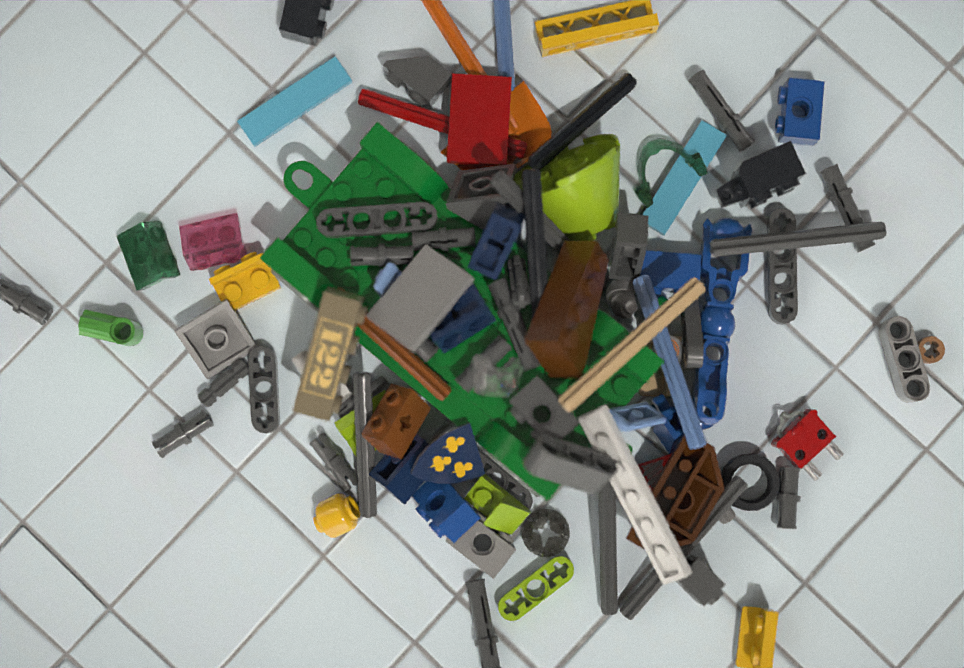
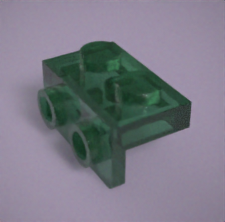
M160 221L140 222L116 236L136 291L146 290L165 279L180 276L177 260L173 255L166 231Z

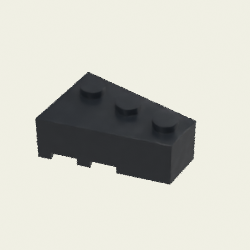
M285 0L279 26L282 37L317 46L318 39H323L325 36L327 22L324 19L327 10H332L335 0Z

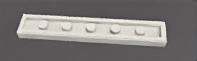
M603 405L578 417L594 451L609 456L616 463L617 472L610 479V482L662 584L665 585L688 577L692 570L607 405Z

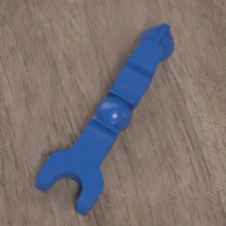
M730 217L720 218L713 223L707 218L703 223L700 276L705 278L704 299L706 303L703 306V311L700 313L704 356L702 368H695L690 394L703 430L721 421L725 414L729 358L727 344L730 343V337L733 335L736 327L735 318L731 312L734 309V305L731 302L735 298L737 283L747 273L749 264V253L738 254L736 270L732 272L726 268L717 270L710 264L711 253L709 244L711 240L749 236L752 234L751 224L743 228L739 221ZM713 289H723L727 294V299L719 301L714 298ZM710 346L716 347L720 352L719 360H710L706 355V348ZM703 406L709 408L710 417L704 414Z

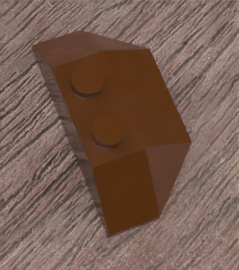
M685 435L667 460L650 490L679 547L695 542L724 491L715 447L707 443L701 448L691 450ZM631 525L625 539L644 549L633 525Z

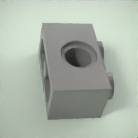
M476 511L481 519L455 543L449 538L446 539V542L494 579L516 551V548L512 546L515 540L505 532L499 531L495 533L483 523L486 517ZM479 534L488 535L492 541L490 548L485 551L476 549L474 546L475 537Z

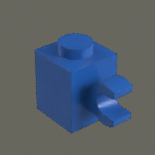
M661 394L651 400L653 403L651 406L667 420L663 424L654 425L653 431L668 453L671 454L685 434L675 406L671 407L664 395Z

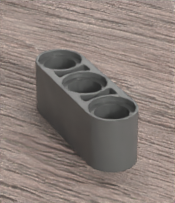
M541 435L523 458L524 467L532 475L593 495L599 494L617 472L616 463L609 456L549 435Z

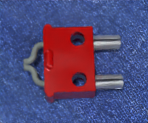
M806 409L804 412L794 411L791 414L783 412L779 416L781 422L776 430L778 436L772 440L771 446L778 448L795 468H803L816 481L819 479L818 477L822 476V473L811 460L821 450L825 448L835 460L841 459L840 457L844 455L841 449L832 441L836 435L818 417V411L815 409ZM799 415L790 425H788L781 432V429L785 424V418H793L794 416ZM820 430L821 436L818 438L817 432ZM797 450H799L800 453L798 458L795 457V453Z

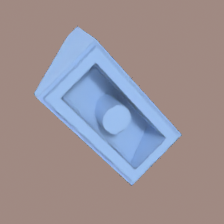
M647 402L609 409L619 430L624 432L663 424L667 420Z

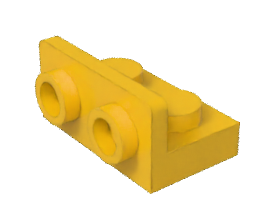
M249 253L240 259L242 263L234 267L225 265L213 272L215 276L209 278V282L214 286L221 302L227 299L236 311L282 288L278 279L271 273L272 269L260 259L263 253Z
M742 607L735 662L737 667L773 668L779 612L759 607Z

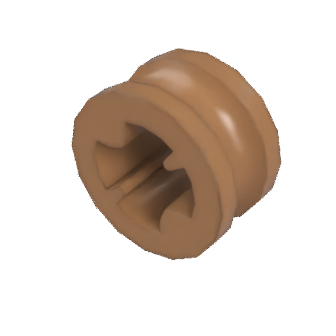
M929 336L917 342L924 364L935 363L943 358L945 347L943 342L937 337ZM925 343L926 345L933 344L935 346L933 348L934 357L933 355L927 357L924 355L926 349L923 347Z

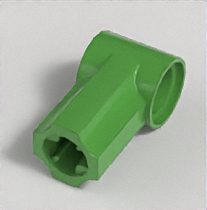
M84 310L80 316L78 324L79 335L125 346L137 345L143 338V328L135 320L90 310ZM129 324L131 335L124 340L121 336V330L125 325Z

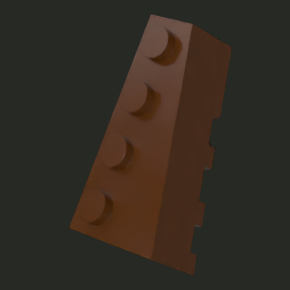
M564 241L524 339V342L550 378L580 379L584 375L609 261L597 241Z

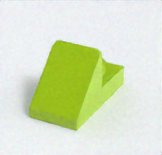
M486 474L478 479L464 497L467 502L487 517L483 523L485 526L511 535L531 512Z

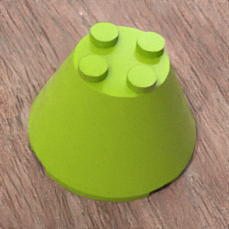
M599 134L583 138V145L571 149L567 146L540 170L543 212L570 241H594L597 238V233L604 229L608 230L615 227L617 214L619 213L621 143L614 134ZM529 165L519 170L513 180L522 190V172L532 169Z

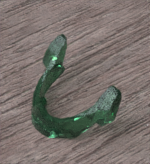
M663 138L647 143L641 150L637 165L641 183L635 188V192L644 207L649 208L653 205L649 192L652 189L645 175L646 163L650 156L659 153L663 149L672 150L685 158V163L689 167H693L699 176H704L708 173V169L700 153L690 155L679 143Z

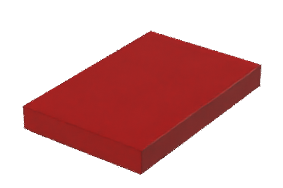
M452 73L447 163L482 166L507 165L512 77Z

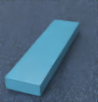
M335 56L237 122L253 146L256 147L353 83L352 79Z
M703 120L700 122L643 215L648 216V227L665 236L727 137L726 134Z

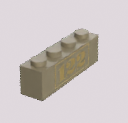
M329 286L324 291L292 412L328 422L333 413L339 414L343 396L338 395L341 383L347 384L351 371V366L346 365L349 354L355 355L359 342V337L354 334L357 324L363 325L368 307L362 306L364 296Z

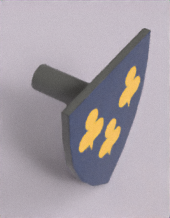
M470 422L450 429L428 444L417 458L410 472L411 475L439 484L459 483L484 475V467Z

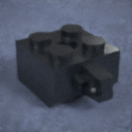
M789 141L743 161L738 169L733 172L730 181L715 190V195L722 208L739 203L740 208L749 205L753 209L766 203L768 199L773 197L772 194L774 193L780 197L795 190L794 188L800 185L799 180L806 172L792 142Z

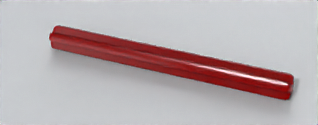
M363 88L359 93L358 104L448 134L449 116L366 88ZM508 136L507 154L523 158L527 150V142Z

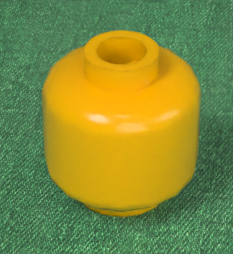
M337 493L317 504L315 509L316 516H314L313 521L320 533L324 532L331 538H337L356 528L361 513L358 504L351 496L347 497L342 493Z

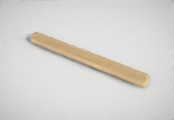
M693 277L565 391L558 398L560 405L566 411L572 412L705 291L702 282Z

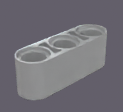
M896 316L890 318L880 325L878 332L895 392L903 402L913 403L922 401L930 393V383L913 326L905 317ZM892 323L897 324L901 329L899 339L894 338L890 333ZM901 352L906 353L910 358L907 368L901 366L898 361ZM910 381L915 382L918 386V393L915 397L911 396L907 391V385Z

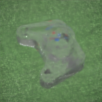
M474 355V392L478 395L511 398L515 396L523 372L520 359L518 357H511L503 367H493L486 355Z

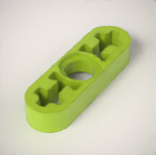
M564 556L551 558L500 598L498 603L500 615L508 621H516L523 617L573 577L574 567L572 562ZM558 562L561 565L566 563L568 565L565 569L567 575L563 578L560 575H556L551 579L556 584L550 588L547 579L540 575V573L546 570L547 575H550L555 570L554 563ZM534 579L541 580L545 585L544 593L539 597H533L527 591L528 583ZM522 589L524 596L532 603L526 606L523 601L517 606L519 611L517 614L514 615L511 611L506 613L504 611L507 607L505 601L507 599H510L512 602L520 598V595L516 592Z

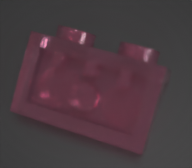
M237 213L179 226L183 256L191 271L205 270L224 263H234L248 254L243 242L240 218Z

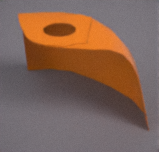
M524 81L511 91L510 112L520 126V130L511 137L527 142L526 153L522 160L516 164L517 169L528 161L529 156L550 139L552 134L547 117ZM448 145L440 152L446 158ZM507 154V165L514 164L513 162L517 157ZM455 164L461 170L493 167Z

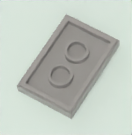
M425 245L366 317L414 353L472 284L474 279L457 265L428 245Z

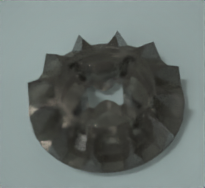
M539 509L532 512L525 519L522 526V539L525 546L530 552L540 557L557 555L565 549L570 538L569 525L562 514L552 509ZM547 520H549L550 530L559 534V536L548 537L545 546H542V536L533 532V529H543Z

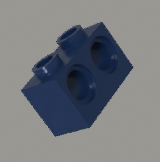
M497 202L473 251L468 268L496 280L523 226L525 215Z
M472 283L433 329L430 336L440 350L446 353L497 320Z

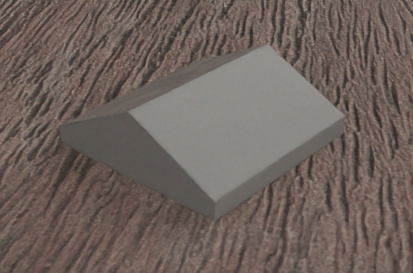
M227 299L174 330L206 379L234 364L258 347L243 321Z

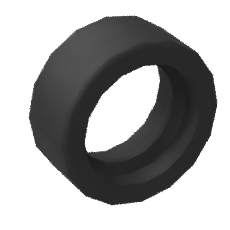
M741 454L730 459L723 467L721 472L723 485L725 488L739 467L746 464L758 466L767 477L765 492L755 500H745L738 497L732 504L733 507L744 511H758L769 506L776 498L780 488L779 474L776 467L767 458L758 454Z

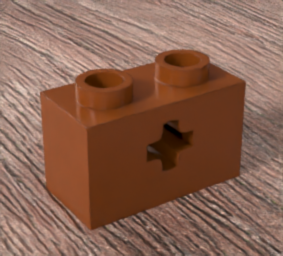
M391 383L361 435L378 452L402 460L431 408L413 389Z

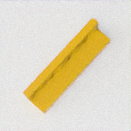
M631 0L538 20L534 24L541 55L546 57L656 33L659 27L657 13L653 14L650 0ZM644 6L646 16L632 19L627 17L632 8ZM626 10L625 13H624V15H623L622 13L618 12V11ZM609 13L620 19L618 22L604 25L598 23L604 14ZM598 16L595 21L590 18ZM581 19L592 25L586 29L570 30L573 23ZM569 22L566 27L562 25L563 23ZM554 25L563 31L562 34L544 37L542 28Z

